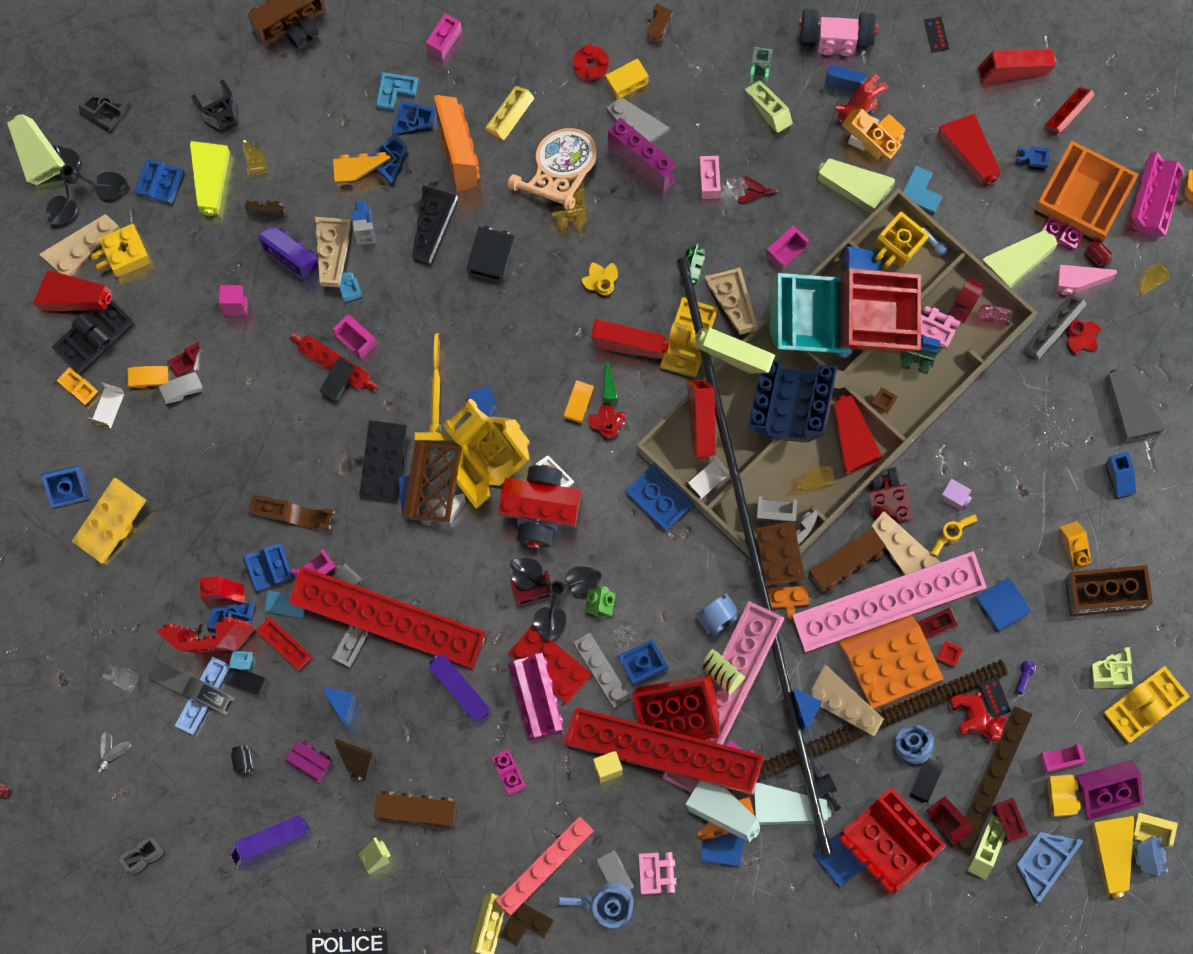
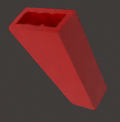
M1052 49L992 51L977 68L981 84L1048 74L1056 66V58L1053 55Z
M975 114L940 126L938 134L981 185L984 183L991 184L998 180L1001 170Z
M47 270L33 304L40 311L106 310L107 305L111 302L113 293L106 285Z
M594 319L591 338L598 350L663 359L664 353L668 352L669 342H667L663 334Z
M706 379L687 381L692 450L699 459H709L710 456H716L714 387Z
M844 395L837 398L833 405L845 476L880 461L882 457L852 395L848 397Z

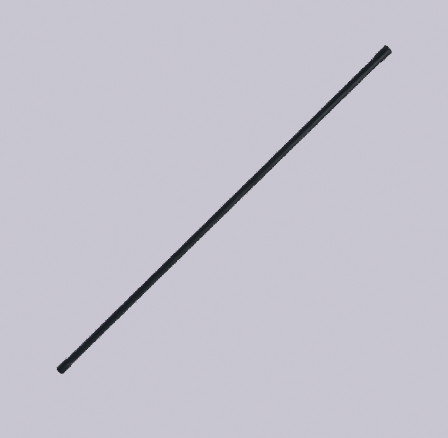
M683 257L677 260V264L683 281L695 334H697L704 327L691 278L689 261L687 257ZM699 349L706 380L714 387L715 417L761 605L763 608L773 612L711 355ZM777 633L771 647L818 835L821 856L833 854L832 846L827 834L779 634Z

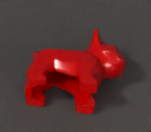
M877 74L873 75L855 91L847 105L840 104L835 107L841 124H843L853 110L863 109L868 113L877 108L878 104L876 101L873 102V99L880 93H885L888 89V85L885 82L877 86L873 85L881 77Z
M981 692L967 695L960 694L950 699L949 703L952 711H956L958 708L967 710V720L960 723V727H958L961 737L965 736L968 732H973L977 734L982 733L991 742L1001 740L1003 724L1007 718L1006 716L998 718L989 716L980 697Z

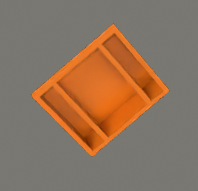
M435 95L434 103L438 128L456 192L478 187L477 180L480 179L479 163L474 153L472 138L469 136V128L464 118L463 106L458 104L457 98Z
M1071 141L1038 201L1035 210L1048 217L1052 216L1064 225L1070 224L1093 240L1103 242L1139 174Z
M912 615L838 641L864 701L875 711L939 685L944 680L924 634Z

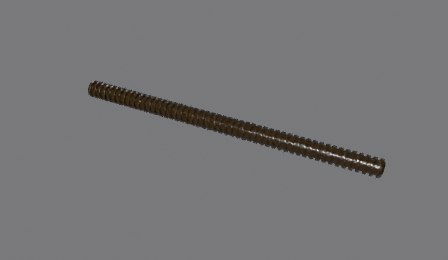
M999 659L997 663L988 664L986 668L983 666L981 670L976 669V672L971 671L970 674H965V677L960 676L959 679L955 678L953 682L950 680L948 684L943 683L942 686H937V689L932 688L931 691L927 690L925 694L922 692L920 696L915 695V698H909V701L904 700V703L899 702L897 706L894 704L892 708L887 707V710L883 709L881 713L877 712L884 718L878 731L881 727L885 728V725L890 726L892 722L895 724L897 720L902 721V718L907 719L908 716H913V713L918 714L919 711L923 712L925 708L935 707L936 704H941V701L946 702L947 699L950 700L953 696L963 694V692L967 693L969 689L979 688L980 683L996 676L999 679L1002 678V675L1007 676L1008 670L1004 661ZM850 723L848 727L843 726L842 729L838 728L836 732L831 731V734L827 733L825 737L822 735L820 739L815 738V741L810 740L808 744L805 743L808 757L811 760L813 756L823 755L825 751L828 753L829 749L834 750L836 746L839 748L841 744L846 745V742L851 743L853 739L857 740V737L862 738L864 734L867 736L869 733ZM794 747L792 751L787 750L785 754L782 752L780 756L775 755V758L771 757L769 761L764 760L758 780L762 781V778L767 779L769 775L772 777L774 773L779 774V771L783 772L785 768L790 769V766L795 767L797 763L800 765L797 749ZM726 788L731 794L734 793L733 789Z

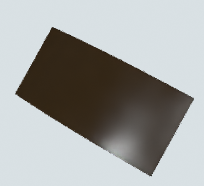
M247 200L244 206L246 213L258 217L280 218L285 217L287 214L284 205L278 201L271 202L267 200L264 206L258 201L251 202Z

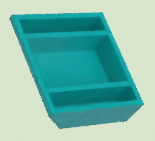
M777 273L769 277L770 336L777 350L849 354V349H841V277Z

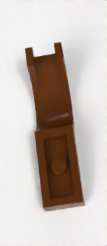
M253 495L248 513L253 516L288 522L304 528L330 530L331 526L329 523L335 511L325 508L323 510H314L298 506L289 501Z

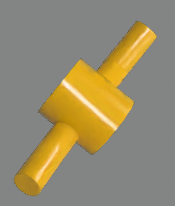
M976 515L961 519L958 523L954 521L946 523L942 529L941 538L935 543L931 554L937 557L945 543H957L962 535V528L978 521ZM953 529L957 535L950 537L946 530Z

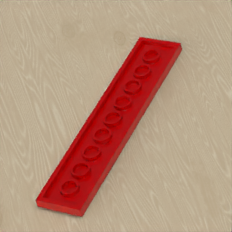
M301 566L288 601L289 604L435 656L444 654L449 661L473 669L486 633L480 629Z
M578 707L575 708L564 741L565 746L599 755H606L615 751L619 760L752 795L764 760V755Z

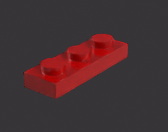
M1079 87L1045 124L1047 130L1061 133L1065 130L1066 126L1095 95L1092 89Z
M271 617L256 630L261 637L298 671L312 658V655Z

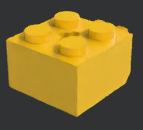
M900 212L876 239L873 246L880 252L875 257V260L878 262L885 255L889 258L884 265L886 269L893 262L903 269L925 244L930 234L903 212Z
M134 224L100 237L99 241L103 249L91 255L93 261L107 256L108 259L96 264L95 268L101 271L112 267L116 277L151 263Z

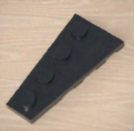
M422 186V199L420 200L417 232L415 233L412 252L413 259L431 264L457 202V195Z

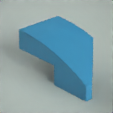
M343 271L339 288L344 302L363 297L353 273Z

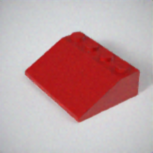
M711 674L638 687L631 694L640 724L702 740L720 737L717 697Z

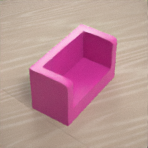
M444 14L426 41L427 52L443 60L461 33V22Z
M793 225L767 249L766 256L782 271L808 247L809 239Z
M220 285L219 304L223 314L247 316V297H243V287L241 285Z
M349 314L333 328L334 336L361 360L377 344L376 338Z
M324 549L320 550L321 554L303 566L331 576L336 568ZM293 568L291 570L296 580L301 568L298 570Z
M1080 743L1075 744L1073 747L1048 753L1045 751L1038 756L1044 775L1082 766L1086 762Z

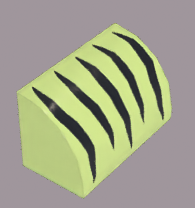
M713 649L702 663V670L707 675L711 674L712 679L729 695L746 678Z

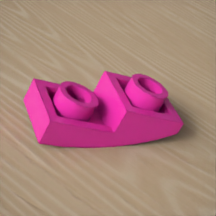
M1052 216L1047 217L1040 232L1045 230L1047 233L1052 234L1057 243L1073 250L1077 248L1084 233L1070 224L1064 225Z
M509 749L491 757L509 796L527 788Z

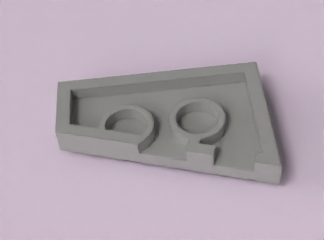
M622 97L606 107V110L615 121L622 118L651 143L669 131L668 126Z

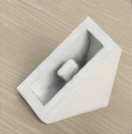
M464 494L454 496L450 524L466 502ZM435 499L430 500L428 502L433 508L440 502V500ZM442 505L435 512L439 517H444L446 509Z

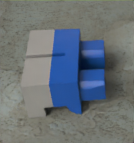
M366 201L355 202L356 210L352 211L357 245L376 243L371 209H367Z

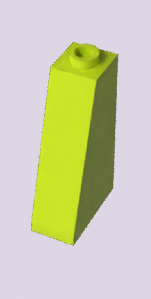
M191 141L190 147L199 211L207 216L219 215L230 151L228 146Z

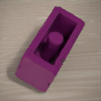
M305 740L303 743L297 741L286 757L285 762L320 783L332 766V762L329 760L330 756L323 751L317 753L312 750L314 746Z

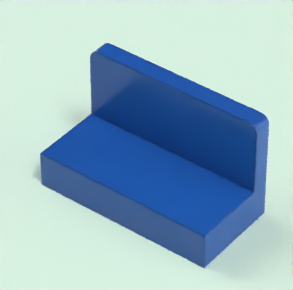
M830 64L825 83L856 91L863 84L866 73Z

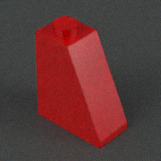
M220 576L199 577L200 598L206 607L245 604L244 584Z

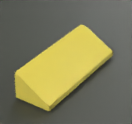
M515 86L485 129L496 137L505 140L533 101L534 97L530 91Z
M485 893L470 952L494 954L505 911L496 903L500 896Z

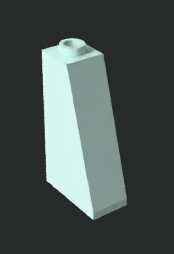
M699 781L686 803L689 812L748 842H751L752 838H755L760 831L757 818L725 787Z
M756 783L753 793L754 813L759 825L814 823L808 795ZM819 798L824 822L826 823L828 818L831 817V806H827V800Z

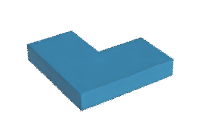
M382 72L375 107L377 109L394 111L397 94L415 97L419 79L417 77Z
M915 166L904 189V193L920 208L935 214L942 196L926 189L933 173Z

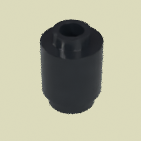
M247 745L233 747L231 760L234 773H238L239 776L250 774L253 764Z

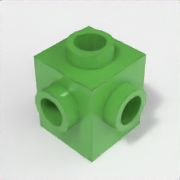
M597 586V589H588L585 612L598 617L612 616L616 593L608 591V588L604 586Z

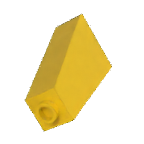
M1134 816L1094 822L1091 825L1106 896L1112 895V898L1123 897L1124 893L1129 891Z

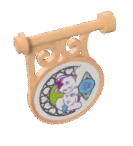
M574 128L560 129L550 133L540 142L537 148L536 161L538 168L534 178L529 183L522 182L520 176L513 174L509 178L508 188L514 191L520 188L564 204V209H572L575 205L573 194L586 173L593 167L597 158L594 140L586 132ZM575 180L570 187L568 181Z

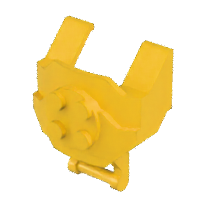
M468 399L465 402V406L451 420H447L443 424L454 441L462 447L456 483L475 508H479L490 497L489 485H502L505 477L510 478L529 460L527 446L530 441L520 430V425L517 421L508 418L488 417L477 408V404L472 399ZM470 412L472 415L456 429L455 425Z

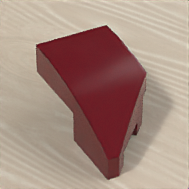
M199 342L185 348L183 353L168 360L167 364L176 378L194 369L200 345Z

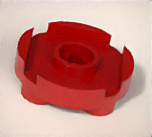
M587 44L580 48L573 57V68L576 76L586 82H591V80L598 81L604 78L609 70V56L602 48L592 44ZM593 60L595 66L591 65L590 67H588L587 61Z

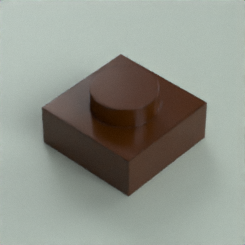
M881 387L871 405L888 414L898 396Z

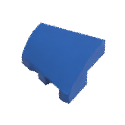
M401 100L391 134H400L432 127L436 116V109Z
M396 133L369 156H375V153L386 152V156H391V160L375 169L390 184L393 183L408 148Z
M248 601L249 603L238 606L234 604L229 605L227 608L212 609L207 624L208 632L216 634L215 623L221 622V618L233 617V619L243 620V622L250 624L255 602Z

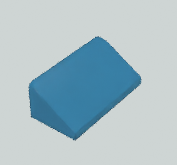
M274 591L267 592L265 612L303 619L305 609L288 603L291 594Z

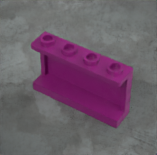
M619 118L608 130V148L662 193L675 182L676 177L670 172L675 168L676 163L622 118Z

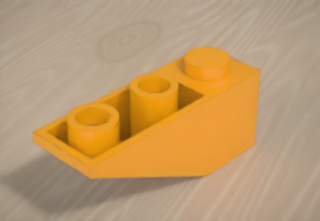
M863 109L851 111L842 124L855 138L888 159H892L901 146L897 140Z
M386 152L375 153V156L368 157L367 154H356V158H349V155H338V159H333L334 180L337 183L357 181L391 160V156H386Z

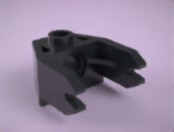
M224 80L219 82L226 96L205 107H202L195 94L191 96L203 120L219 130L237 122V103Z

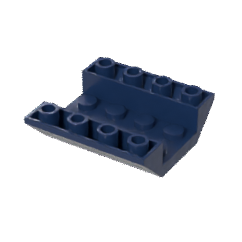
M773 361L769 373H759L748 428L773 440L808 443L824 436L838 369L837 366L818 365L817 372L783 369L781 361Z

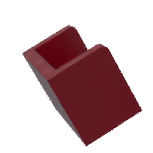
M548 570L544 571V575L538 581L551 583ZM510 580L516 606L551 597L548 594L547 586L535 583L531 590L526 591L518 588L514 580Z
M946 796L927 809L929 819L954 846L972 832L970 822Z
M1014 797L996 803L992 807L993 811L996 810L1006 834V844L1028 836Z

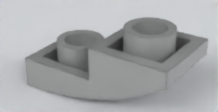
M196 372L173 379L159 386L158 390L164 403L168 404L183 400L185 395L201 392L203 387Z
M816 510L812 514L808 512L801 518L800 528L803 531L798 530L796 532L799 546L806 540L813 529L818 515Z
M615 850L597 858V862L608 883L617 882L629 889L634 888Z

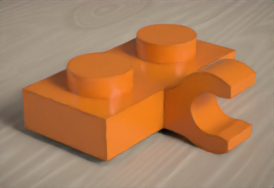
M807 586L771 588L768 590L772 609L786 608L787 621H793L792 615L795 614V607L809 606Z

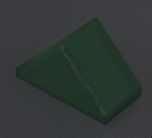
M754 48L750 74L769 77L773 50Z

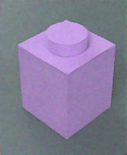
M951 479L940 500L960 511L962 506L967 507L972 498L969 496L971 489Z

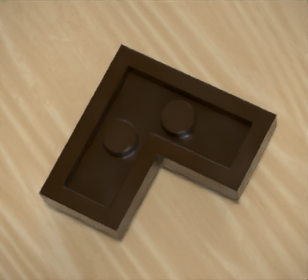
M523 903L510 916L499 937L515 946H518L527 929L545 938L554 920Z

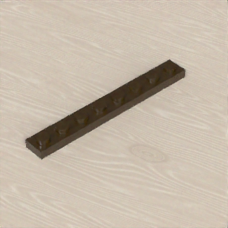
M1016 706L1013 707L1003 730L1001 740L997 743L965 816L971 824L972 832L955 846L952 845L951 849L968 857L971 856L1033 715L1032 713Z

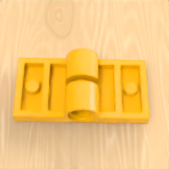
M682 297L670 331L668 352L664 353L660 368L696 379L702 359L699 348L694 346L696 334L687 298ZM698 302L703 327L713 328L718 308Z
M114 478L72 542L101 564H104L118 542L124 539L132 528L131 523L146 502V499L117 478Z
M1164 666L1103 714L1127 744H1129L1190 696Z

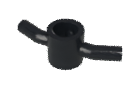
M810 760L818 797L820 799L826 798L834 811H839L841 806L832 794L837 791V788L829 774L821 776L814 761Z

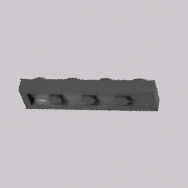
M1071 295L1024 348L1025 352L1028 355L1041 358L1087 305L1084 299Z

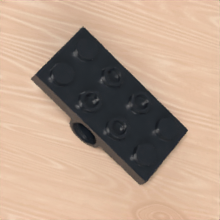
M111 300L106 310H90L87 314H80L73 321L72 328L52 348L80 374L134 322Z
M369 420L359 496L398 501V479L401 477L404 466V450L408 425Z

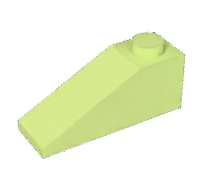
M761 81L745 89L746 94L766 122L777 133L793 124L789 108Z
M991 815L968 868V872L985 880L994 866L1006 835L998 817Z

